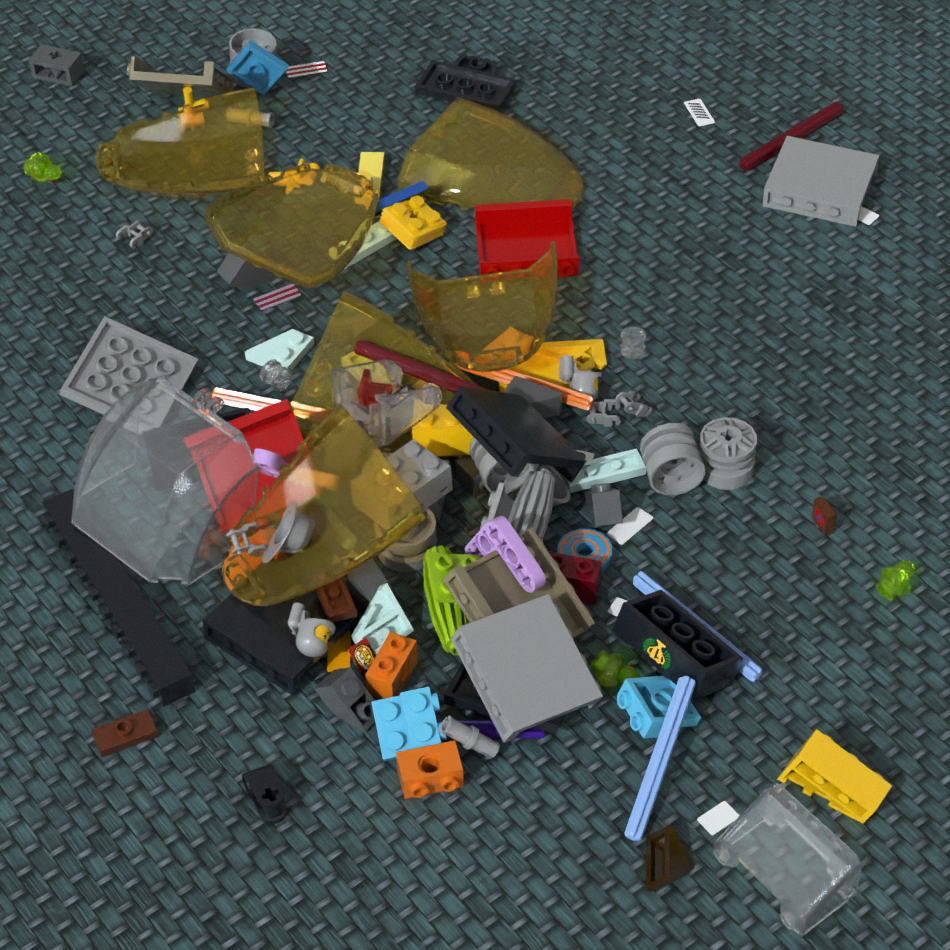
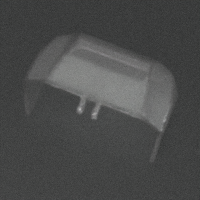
M162 376L142 382L121 396L100 420L88 441L78 468L73 492L71 523L147 581L158 583L159 579L181 580V584H191L224 563L232 550L235 549L232 539L226 537V534L230 532L229 530H238L244 524L252 523L259 466L255 462L256 460L242 432L216 414L225 403L223 399L216 396L210 399L212 392L207 388L197 391L192 398ZM242 535L237 536L240 543L243 540Z

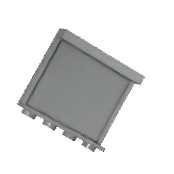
M786 136L764 187L762 206L856 227L859 221L860 209L873 175L876 176L879 155Z
M549 594L460 626L451 637V641L503 743L513 740L521 731L584 706H588L591 709L603 697L598 681L593 678L587 667L586 658L579 652L574 643L572 632L565 626L560 616V610L553 603Z

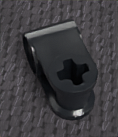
M270 763L242 774L247 794L253 801L261 819L268 824H276L283 821L287 815V808L284 802L285 794L273 765Z

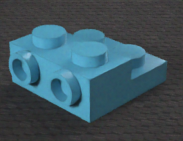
M665 676L627 678L617 694L618 706L621 709H626L630 716L631 728L634 731H639L643 739L657 738L659 736L676 685ZM691 701L689 702L681 727L697 726L701 719Z
M429 687L401 692L400 696L371 702L384 762L396 759V752L439 744L441 740H446V735L440 733L442 722L437 723L435 711H440L437 693L431 694Z

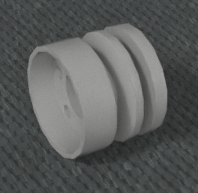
M256 28L244 29L236 32L229 41L230 63L250 40L277 57L275 37L265 30ZM237 78L234 79L236 84L245 88H251Z
M722 417L710 421L703 427L700 433L699 452L701 453L706 471L703 478L704 482L721 490L737 489L750 482L754 474L757 434L752 426L740 419Z
M680 423L659 425L648 431L642 438L640 443L641 455L650 485L657 493L663 495L687 493L703 481L706 473L694 432L688 426Z
M474 437L469 445L470 455L479 470L484 486L490 493L492 490L497 491L499 482L505 484V493L507 495L519 492L528 473L539 468V464L527 463L520 475L513 477Z

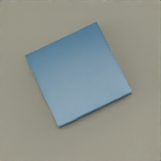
M250 40L227 66L226 71L264 96L287 71L289 65Z

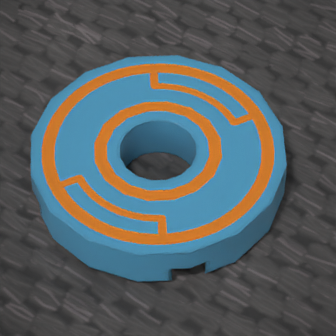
M577 529L568 532L560 539L557 553L602 561V573L610 565L612 544L599 531ZM582 550L590 551L591 554L583 556L580 555L578 552Z

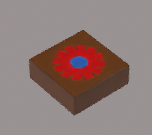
M823 496L815 498L812 518L825 536L833 534L837 514L826 498Z

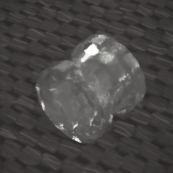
M635 326L622 330L620 335L621 354L630 359H637L643 356L646 350L645 331Z
M276 359L269 360L260 371V379L264 383L270 384L271 388L277 392L288 387L293 376L292 371L287 367H282V364Z

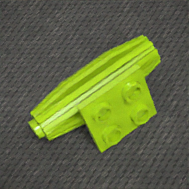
M434 546L431 549H427V552L423 554L424 589L431 621L444 650L452 655H458L451 637L460 626L470 622L444 584L443 579L452 569L461 564L464 567L481 557L480 555L452 554L448 547Z

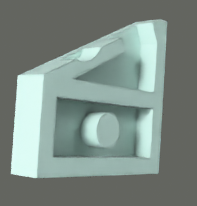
M291 329L248 349L245 352V357L250 362L288 376L314 346V337Z
M387 583L379 586L351 635L355 644L366 638L376 655L390 632L406 637L414 631Z

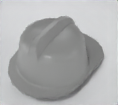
M291 501L286 508L279 527L267 545L262 558L264 564L268 563L277 552L296 553L305 548L310 541L315 521L299 512L295 501Z

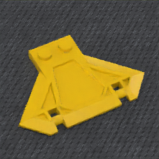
M512 329L478 355L480 360L570 388V380L564 383L559 378L561 357L565 355L573 356V361L576 362L578 371H591L593 368L602 370L607 366L603 339L535 343ZM499 382L500 392H504L508 385Z

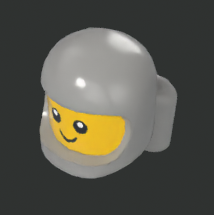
M565 355L560 358L559 378L562 382L567 383L570 380V389L591 395L595 400L599 395L598 379L602 378V372L578 371L576 362L573 361V356Z
M293 603L288 626L292 630V634L296 636L298 650L308 657L323 655L327 651L329 637L335 632V625L325 619L310 618L309 612L304 610L305 606L303 604Z

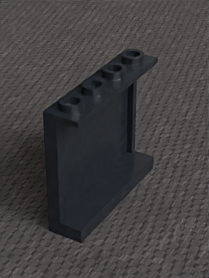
M460 386L446 407L510 476L518 477L526 464L531 463L554 466L572 483L587 462L522 395Z
M271 559L268 563H263L203 619V632L205 639L294 696L300 690V678L323 655L308 657L298 650L296 636L292 634V630L288 626L293 603L303 604L305 606L304 610L309 612L310 618L328 619L311 581L291 571L285 564ZM358 612L356 617L333 623L336 629L334 634L329 637L327 651L349 629L354 632L359 623Z

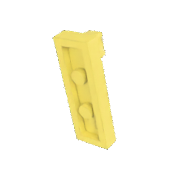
M361 152L355 194L356 205H372L380 200L385 161L384 152Z

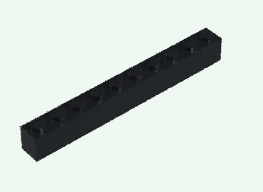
M68 490L42 501L45 513L41 514L45 526L47 529L52 528L54 530L52 534L59 547L63 545L65 548L63 551L70 565L75 564V572L80 582L87 583V592L92 601H98V609L103 619L110 620L111 631L116 639L121 638L123 641L122 648L127 658L133 657L135 660L134 667L140 678L145 677L148 681L146 685L152 698L158 697L164 707L194 693L195 688L191 672L74 490Z

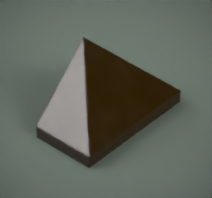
M668 825L646 836V890L651 893L674 882L694 868L691 859L672 826Z

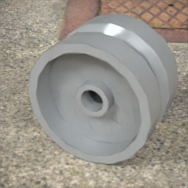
M426 508L392 534L375 522L376 547L381 562L395 571L411 572L422 569L424 552H427V549H431L434 546L437 547V528L434 513L429 508Z

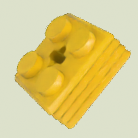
M413 195L383 208L382 216H380L381 219L379 220L409 250L443 236L444 229L446 228L445 225H447V222L440 217V214L430 208L424 202V199L418 195Z

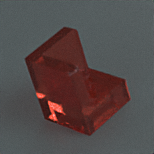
M364 369L357 394L360 409L386 412L393 387L391 384L372 382L370 369Z

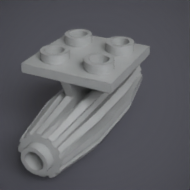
M536 468V470L530 471L515 500L505 493V484L499 482L497 491H491L488 501V507H490L489 516L483 517L480 530L487 522L498 516H503L510 522L519 537L532 527L543 541L553 506L556 479L551 476L552 473L544 468Z

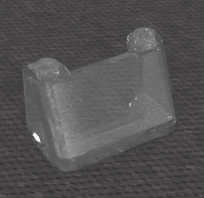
M390 359L331 369L333 411L337 422L347 428L357 420L363 421L365 430H368L367 441L376 447L388 446L435 411L442 401L440 387L434 383H426L421 389L394 394L402 387L403 372L401 367L397 366Z
M773 783L764 789L714 844L713 853L722 865L733 868L741 863L781 901L780 918L787 928L795 930L801 937L857 893L861 873V863L857 855L778 783Z

